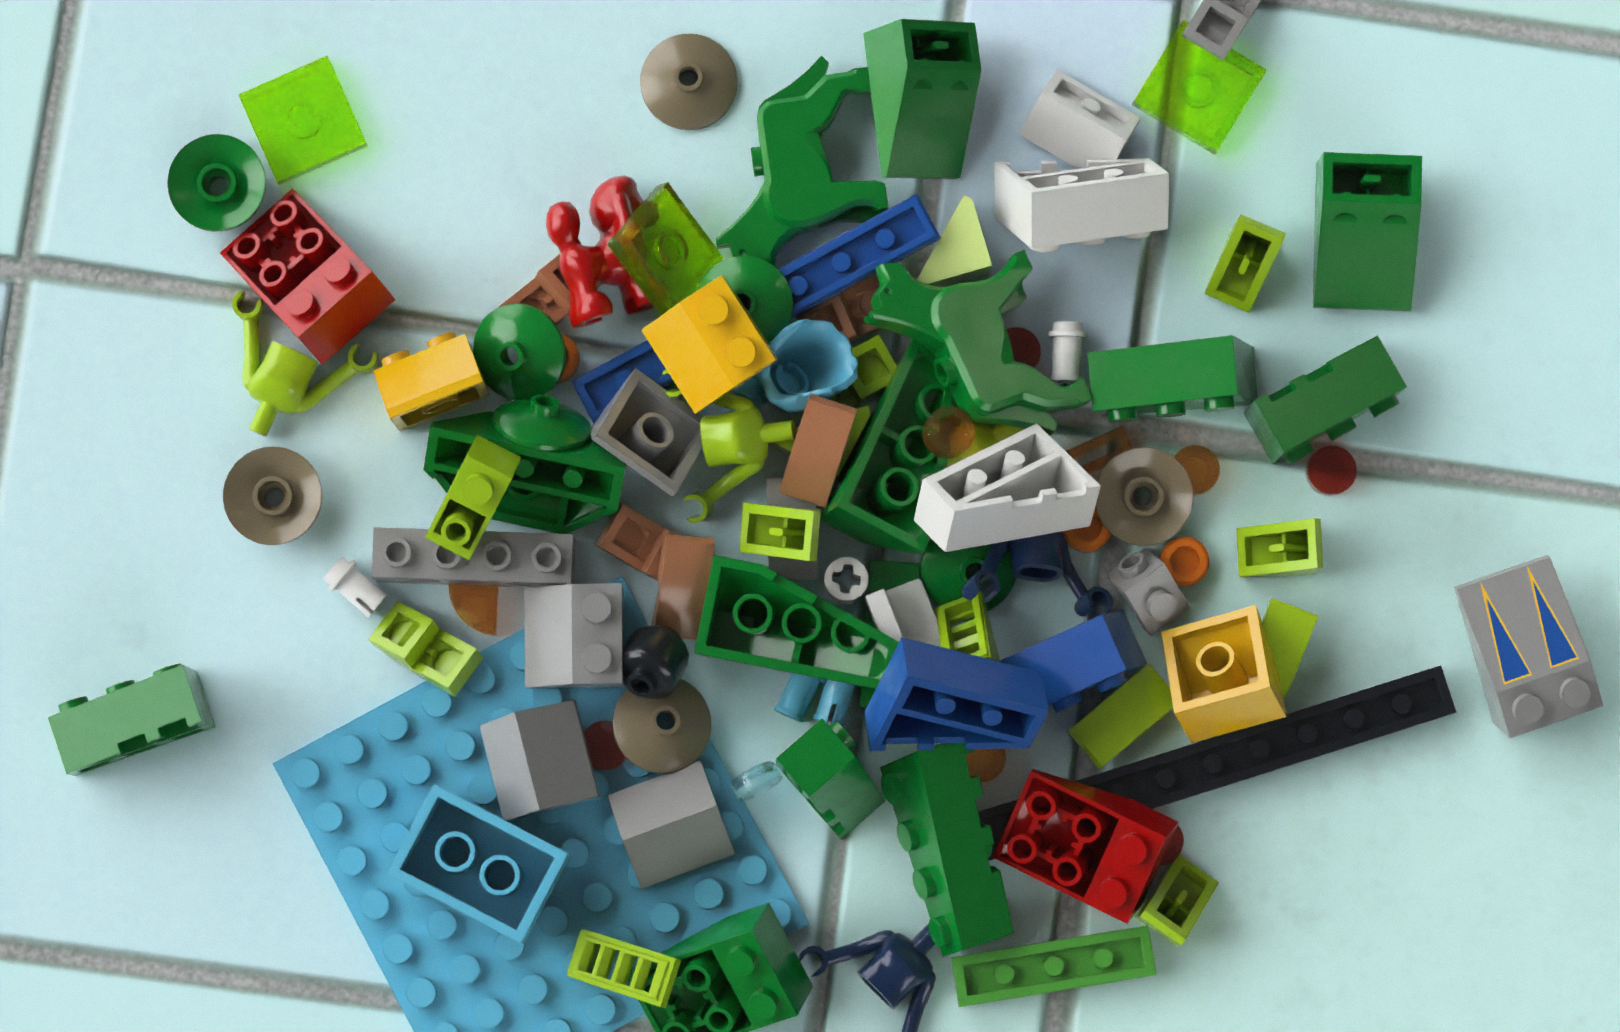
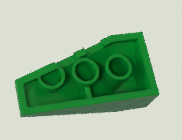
M912 339L851 453L831 493L827 506L820 517V521L861 543L921 555L924 553L930 537L914 521L923 479L943 470L948 462L949 449H946L948 420L952 417L953 395L949 386L943 387L935 376L933 363L936 357L934 353Z

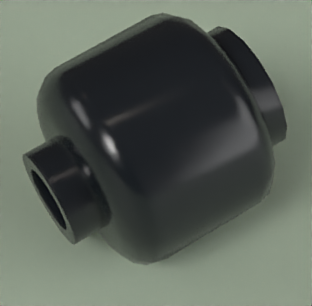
M646 625L633 632L622 652L623 684L630 692L647 699H661L669 696L674 691L688 666L689 660L688 649L679 634L663 625Z

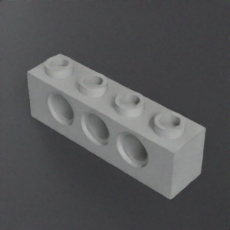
M374 527L371 577L376 582L530 588L574 584L576 539L573 534L484 531L470 560H467L424 538L428 529Z

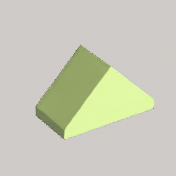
M965 195L961 199L942 233L941 239L937 242L917 278L918 281L924 284L945 287L990 274L992 263L973 199Z

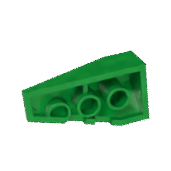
M713 555L694 650L695 654L872 689L877 688L899 643L898 641L763 564Z

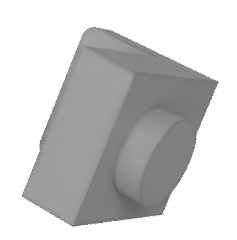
M1148 548L1127 555L1107 575L1111 583L1124 596L1142 628L1150 636L1191 608L1166 565Z

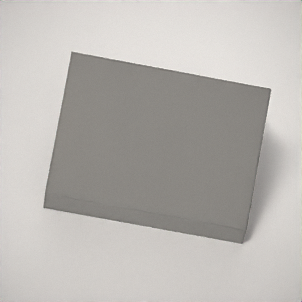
M635 368L592 425L591 439L673 497L679 490L702 449L700 422L703 416L699 413L695 414L691 407L677 397L667 396L665 394L667 392L666 389Z
M576 700L513 712L480 725L503 820L508 822L600 797Z
M701 761L695 762L679 771L666 773L607 795L623 844L641 889L735 855Z

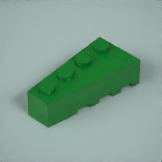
M941 743L935 745L934 750H919L880 767L882 773L881 789L885 799L893 806L898 821L897 837L902 848L909 854L914 869L912 876L913 885L918 896L924 899L930 917L928 923L929 933L934 944L940 947L943 957L1014 933L1001 871L995 866L990 867L988 857L992 854L994 840L991 826L984 824L979 819L976 798L984 795L980 777L977 775L970 777L965 755L974 752V750L966 749L965 743Z

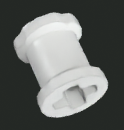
M840 557L832 561L824 575V589L831 599L841 605H851L865 595L869 582L865 566L858 559L852 557ZM843 569L853 570L852 577L860 580V586H851L849 593L840 592V585L832 582V577L841 576Z

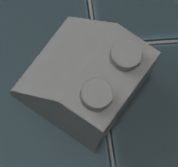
M622 583L565 584L524 589L525 689L625 687L623 684L622 652L624 648V588Z

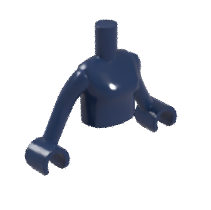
M1063 531L991 544L981 570L976 572L963 585L961 591L963 597L967 600H972L979 593V590H981L986 603L992 600L1000 591L1001 584L995 574L1008 547L1015 577L1029 581L1049 582L1063 576L1078 599L1074 605L1077 615L1084 617L1093 607L1097 617L1108 613L1113 607L1112 596L1106 589L1096 586L1087 590L1071 561L1068 543Z
M928 924L912 940L901 933L885 930L860 941L828 951H824L817 946H810L799 954L798 958L800 961L809 953L819 956L821 966L811 976L817 977L826 970L827 966L863 957L877 950L874 956L857 972L858 976L893 1010L909 993L916 989L908 1006L902 1032L918 1031L924 1008L936 981L933 965L926 956L935 946L929 933Z

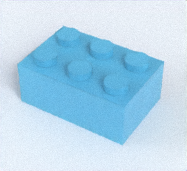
M433 784L386 874L520 944H525L571 854Z

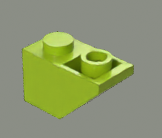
M476 435L424 538L470 560L522 457Z

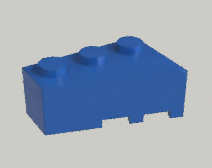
M1124 610L1097 616L1000 660L1002 663L1041 672L1048 707L1052 705L1055 713L1082 702L1079 693L1097 686L1099 693H1102L1127 682L1125 673L1147 664Z
M901 637L864 713L870 751H886V744H917L918 750H934V743H965L966 749L1030 748L1049 712L1041 672Z

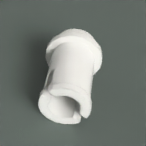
M1053 322V331L1048 332V337L1053 338L1052 376H1050V379L1058 383H1074L1082 379V339H1087V333L1083 332V323Z
M341 557L325 575L323 580L330 585L328 587L330 592L336 589L369 618L388 596V593L383 592L354 567L356 565L354 560L348 562Z

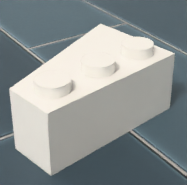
M1150 158L1087 160V168L1057 170V161H1041V170L1013 171L1010 169V162H994L995 218L1032 250L1038 252L1056 251L1062 244L1076 242L1082 245H1099L1105 242V238L1117 236L1130 239L1146 238L1150 236L1152 231L1168 229L1169 173Z
M1036 423L923 479L914 521L944 552L1089 527L1101 485Z

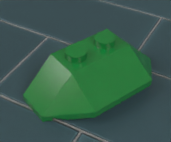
M492 411L434 421L430 425L423 470L432 479L435 478L446 493L476 435L522 457L507 490L491 518L492 520L558 534H568L594 522L604 515L608 516L618 511L627 464L591 439V435L584 445L576 449L541 451L517 445L502 437L493 427L492 418L494 412Z

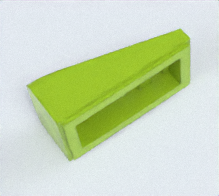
M981 591L972 600L962 597L935 608L941 647L1000 662L986 602ZM971 617L975 618L952 627V624L958 623Z
M582 929L575 945L567 975L570 978L666 1008L681 960L600 933ZM618 950L620 952L612 977L608 979L616 951ZM637 956V957H639V958H638V961H637V964H636V967H635V971H634V974H633V977H632V980H631V983H630V986H629V985H627V982H628V979H629V976H630V972H631V969H632V966H633L635 957ZM652 962L658 964L649 992L644 991V987Z

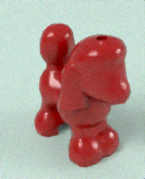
M624 175L610 178L595 190L589 208L592 224L600 233V240L595 246H584L579 241L580 218L576 208L570 202L562 201L550 206L546 215L548 237L561 253L559 268L569 288V320L575 329L598 323L603 320L602 316L613 313L610 299L596 289V282L619 287L622 294L623 307L628 315L650 310L667 299L666 289L662 283L656 279L646 277L643 271L644 249L639 237L642 230L651 227L657 217L656 210L643 201L637 190V183L632 177Z

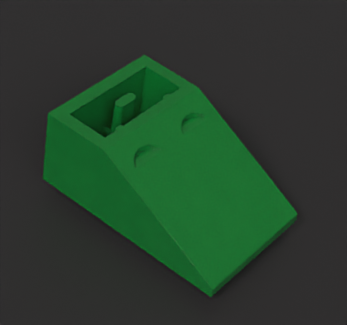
M899 19L863 33L882 178H960L982 71L975 23Z
M1323 152L1316 163L1313 308L1411 311L1421 213L1422 156Z
M768 902L728 916L660 952L661 954L681 960L667 1006L662 1008L644 1001H638L655 1032H749L797 1016L813 985ZM652 962L644 991L649 992L658 963ZM636 966L631 969L628 979L629 984L631 983Z

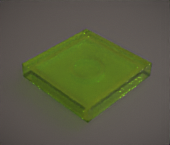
M1183 20L1132 105L1216 155L1267 70L1233 49L1230 50L1224 61L1218 59L1182 37L1184 30L1189 24Z
M328 55L238 94L278 185L368 146Z
M668 182L656 186L607 243L660 316L696 292L706 273L724 259Z

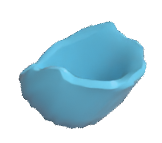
M801 319L784 327L770 342L769 345L779 360L757 374L759 384L763 387L766 397L773 405L789 413H797L805 410L810 393L830 400L845 390L858 378L857 369L859 364L858 359L852 352L850 340L844 333L839 332L833 323L824 320Z

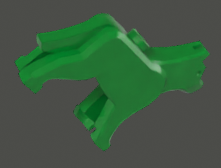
M820 56L794 82L761 103L757 114L760 146L751 148L754 177L764 176L765 181L748 209L716 238L717 249L730 248L732 257L753 256L763 259L776 267V256L782 247L795 237L838 222L862 224L888 210L885 183L877 180L833 181L829 163L820 137L832 125L846 96L849 94L859 96L860 94L871 93L868 67L826 75L829 62L823 56Z
M1025 250L1013 254L1007 260L1003 269L991 278L977 282L958 283L947 287L928 285L914 279L900 263H885L875 268L879 288L872 296V311L863 318L864 322L868 325L905 335L932 351L936 357L933 367L937 380L943 387L949 386L960 412L967 419L978 423L1009 425L1023 429L1037 423L1051 436L1056 432L1058 422L1050 414L1061 410L1076 409L1092 400L1083 378L1070 386L1066 383L1058 385L1034 367L1014 361L1002 315L1018 308L1027 298L1022 282L1032 271L1033 267Z

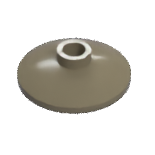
M698 34L675 35L659 43L647 56L640 76L641 93L650 112L662 123L680 130L702 129L717 122L730 109L737 92L736 68L730 55L716 41ZM686 70H691L698 76L696 83L691 86H685L679 81L680 74Z
M263 447L247 453L231 468L224 483L223 504L229 521L241 535L259 544L281 545L298 539L314 524L321 509L322 487L315 469L303 456L287 448ZM273 489L281 490L284 495L283 502L276 507H271L266 502L267 494Z
M1137 447L1123 451L1105 465L1097 479V482L1101 485L1095 506L1099 519L1112 535L1123 542L1138 546L1162 543L1182 529L1191 513L1193 487L1190 477L1176 458L1162 450L1150 447ZM1140 486H1145L1150 491V499L1144 505H1138L1133 500V492Z
M680 679L674 691L669 696L661 699L639 697L630 692L629 689H626L615 706L612 728L618 748L633 765L651 773L666 774L684 769L700 757L709 742L711 716L707 703L699 691L685 680ZM659 713H667L672 717L673 727L671 729L664 730L657 725L656 718Z

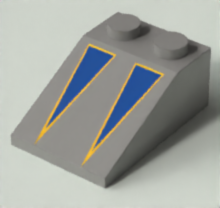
M1548 555L1454 587L1493 723L1509 738L1603 706L1590 657L1551 558Z

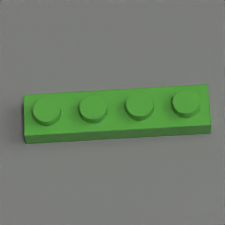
M1148 925L951 957L959 1007L1157 975Z

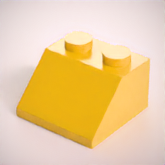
M723 275L680 301L641 330L695 414L779 360L727 278Z
M454 332L441 334L427 342L428 349L410 355L409 350L393 353L381 360L383 367L373 370L389 418L399 431L490 395L465 334L456 337Z
M1256 605L1161 632L1174 714L1191 743L1287 717L1279 673Z

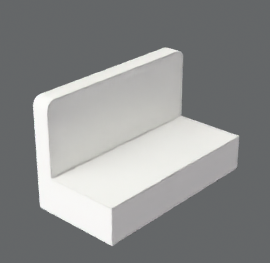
M1057 69L1042 90L1020 134L1023 138L1075 168L1082 169L1087 168V160L1117 159L1141 117Z
M915 579L887 591L881 589L865 596L866 604L877 630L898 642L903 637L941 647L937 619L920 579Z

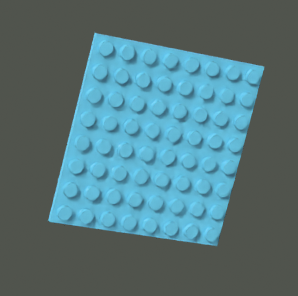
M620 576L609 583H622L624 588L625 647L633 632L638 628L648 625L624 578ZM525 628L481 651L480 653L484 657L456 697L425 681L272 763L414 1032H613L644 1015L645 1012L637 999L568 977L567 970L582 929L660 953L728 916L768 902L786 936L810 924L710 738L705 750L695 762L701 761L735 855L641 889L623 844L607 795L663 774L651 773L633 765L622 754L616 744L612 728L613 713L619 698L627 687L525 689ZM576 700L600 797L508 821L571 854L525 944H520L386 874L433 784L503 819L480 725L513 712ZM659 713L657 715L656 722L661 729L669 730L673 727V719L669 714ZM618 950L616 951L608 979L612 977L620 952ZM635 957L632 968L636 966L639 957Z

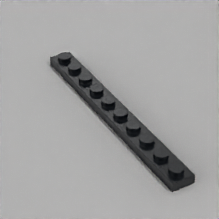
M1440 665L1286 714L1287 717L1216 736L1074 782L1133 799L1155 809L1457 712ZM1017 800L978 812L979 819L984 824L991 826L994 844L992 845V854L988 857L989 861L995 859L993 855Z

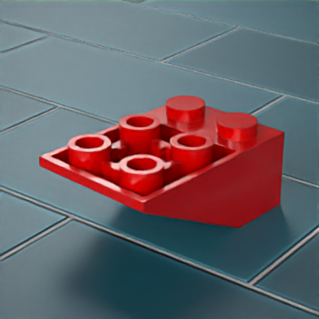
M293 188L220 252L224 259L322 365L396 300L373 271Z
M1032 769L993 858L1128 924L1141 908L1179 822L1133 799Z

